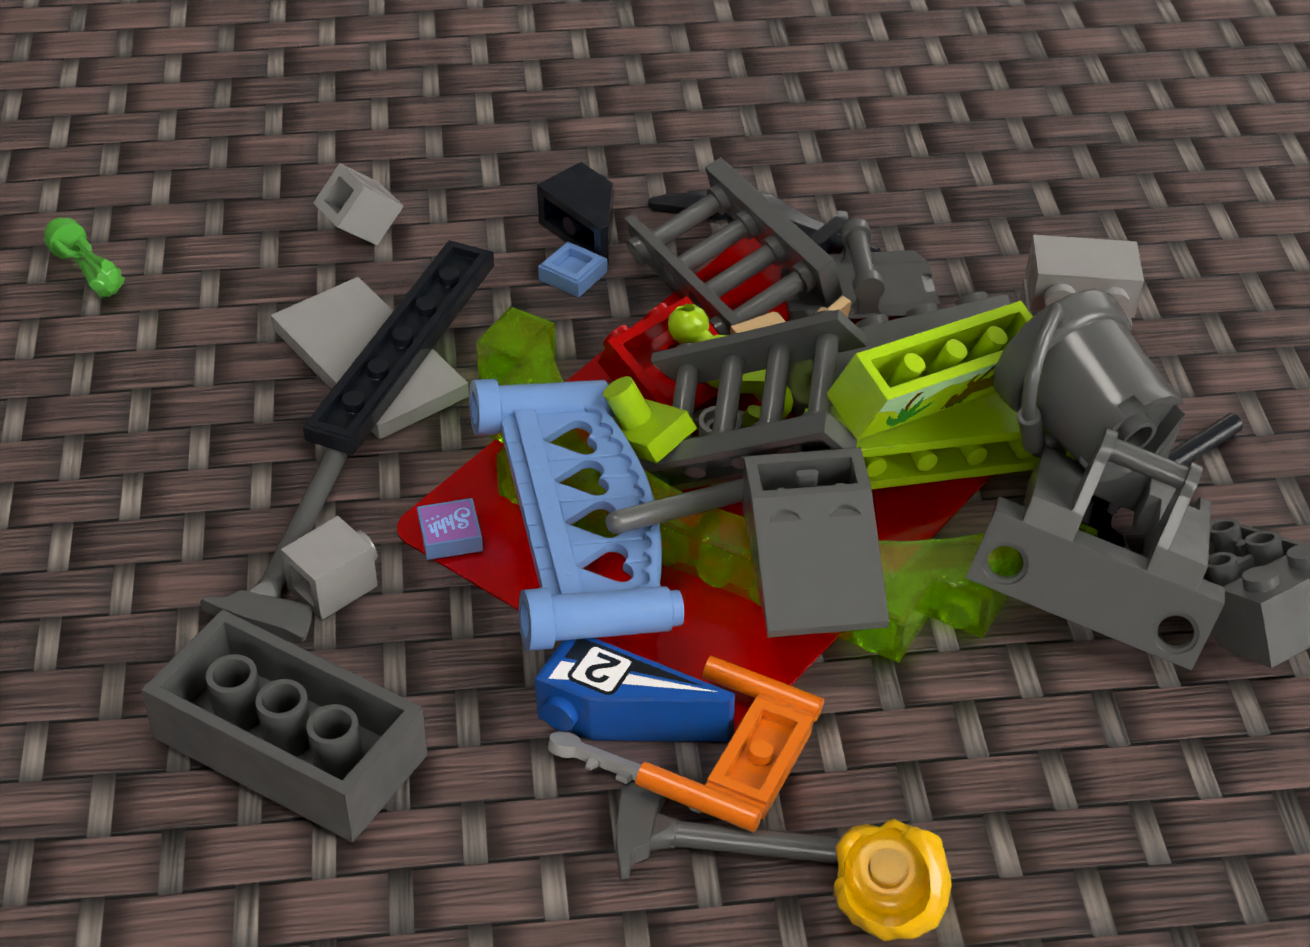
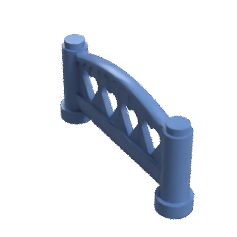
M496 379L472 380L470 384L469 408L474 435H498L501 430L540 587L537 589L521 590L519 596L520 633L526 651L553 649L555 641L669 632L672 627L682 626L684 621V604L681 592L679 590H669L667 586H660L662 568L660 523L620 533L614 538H605L572 526L573 523L597 509L607 510L611 513L615 510L654 501L645 471L629 441L612 418L616 416L603 396V391L609 385L605 380L498 385ZM579 428L590 434L587 445L593 448L595 452L584 455L549 442L571 429ZM592 468L601 473L598 484L607 493L599 496L591 495L561 484V482L582 469ZM617 552L626 558L623 570L631 576V579L626 582H617L582 568L605 553Z

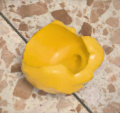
M896 819L887 820L881 827L870 824L854 826L842 835L835 846L838 861V878L833 886L834 897L836 898L839 910L849 918L853 925L862 928L882 941L915 939L938 927L949 905L951 891V874L942 840L938 835L918 827L906 825Z

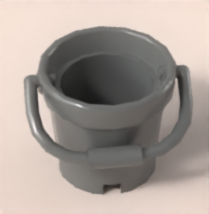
M1091 289L1072 293L1045 307L1025 323L1011 339L995 366L993 387L1001 399L1017 413L1023 448L1034 457H1040L1044 446L1052 448L1057 441L1086 470L1106 427L1117 431L1118 439L1159 454L1172 440L1184 421L1185 413L1177 405L1184 404L1182 398L1166 382L1132 336L1131 324L1113 295L1100 290ZM1107 461L1099 481L1107 482L1122 478L1132 471Z

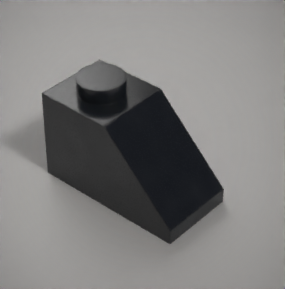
M579 162L537 184L539 224L565 243L568 241L607 258L608 265L613 229V183L583 162Z

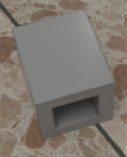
M339 163L313 202L337 228L375 245L379 244L404 207L381 183Z
M339 516L334 517L281 549L288 590L303 604L311 606L312 612L321 621L378 586L375 560H377L378 555L372 540L363 531L358 530L356 532Z

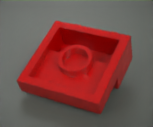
M686 296L670 306L667 303H661L653 308L644 317L642 322L631 328L628 325H622L603 341L605 348L598 363L613 381L622 377H631L644 399L672 406L676 382L653 365L651 358L652 353L676 348L680 344L673 340L670 335L668 320L670 314L677 307L685 304H694L689 297ZM709 323V332L713 336L719 335ZM706 382L697 384L694 411L707 408L716 403L718 389Z

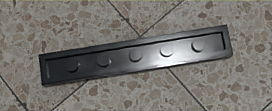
M448 240L303 426L305 441L354 455L494 267V252Z

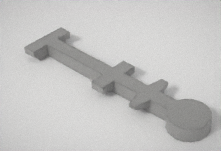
M558 731L551 733L549 736L547 747L552 754L564 758L575 757L587 762L585 769L588 770L601 767L617 774L615 780L625 784L631 780H636L637 773L642 764L583 743L578 736L569 732ZM689 807V810H692L699 814L702 813L701 811Z

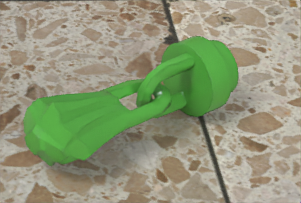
M56 218L48 223L44 232L46 247L56 257L74 258L82 270L88 285L100 298L116 294L125 281V278L121 276L120 268L92 252V246L86 240V232L81 225L71 218Z

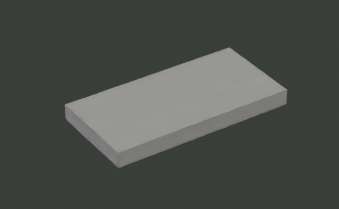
M356 277L272 314L271 322L273 330L332 390L393 310L359 277ZM432 349L372 429V432L380 440L468 398V382Z

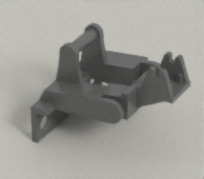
M1106 427L1086 470L1076 459L1066 456L1067 451L1057 441L1052 448L1044 446L1029 479L1023 506L1000 496L998 497L992 518L969 567L966 578L1192 671L1225 605V588L1203 579L1208 567L1212 502L1199 497L1193 507L1189 506L1190 500L1200 481L1203 466L1192 461L1188 466L1168 459L1180 428L1159 454H1155L1118 439V432ZM1107 461L1132 471L1122 478L1107 482L1099 481ZM1093 495L1134 512L1132 531L1145 535L1143 556L1078 530ZM1001 546L1013 547L1022 555L1023 567L1013 576L1005 577L993 572L988 562V556L992 550ZM1175 615L1189 620L1194 628L1191 639L1185 644L1177 646L1169 645L1162 641L1157 631L1162 620Z

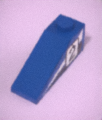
M595 638L563 640L535 677L538 719L546 721L550 726L559 731H570L589 740L729 742L734 734L735 693Z

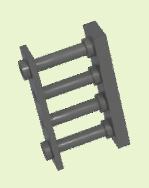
M721 157L705 167L710 188L707 189V196L650 231L633 213L624 218L631 237L626 241V244L636 262L641 266L647 263L682 299L688 296L694 305L703 309L709 318V323L719 335H730L731 326L765 315L801 290L805 293L811 291L825 305L843 295L835 260ZM717 212L721 215L727 213L734 219L733 222L678 257L665 246ZM743 238L748 240L754 238L762 245V247L706 283H703L692 272ZM771 264L776 266L782 264L790 271L789 275L733 311L720 299V297Z
M839 309L834 311L823 310L815 313L813 316L702 342L682 343L676 346V348L652 353L651 363L676 382L672 407L686 410L691 418H693L697 384L720 380L712 431L708 432L706 436L689 439V435L658 463L638 457L647 479L665 493L742 479L744 457L856 448L857 440L854 435L831 415L832 403L828 398L827 392L835 381L838 353L867 347L868 336ZM814 359L808 411L800 417L782 420L789 364ZM766 369L759 422H756L751 427L735 430L743 374Z

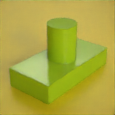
M631 377L619 378L609 384L603 391L605 400L616 416L612 418L639 458L658 463L697 429L686 410L644 399Z

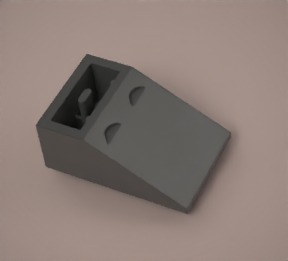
M861 447L744 457L742 509L767 638L889 627L872 489Z
M1224 518L1211 521L1208 567L1203 579L1225 588V605L1210 634L1230 653L1269 668H1273L1309 649L1310 543L1305 544L1282 537L1275 531H1262L1240 524L1236 519Z

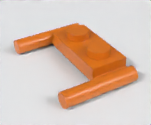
M710 656L703 670V679L753 697L755 700L705 785L646 761L639 768L635 785L754 833L761 819L764 820L808 741L812 725L821 714L824 698Z

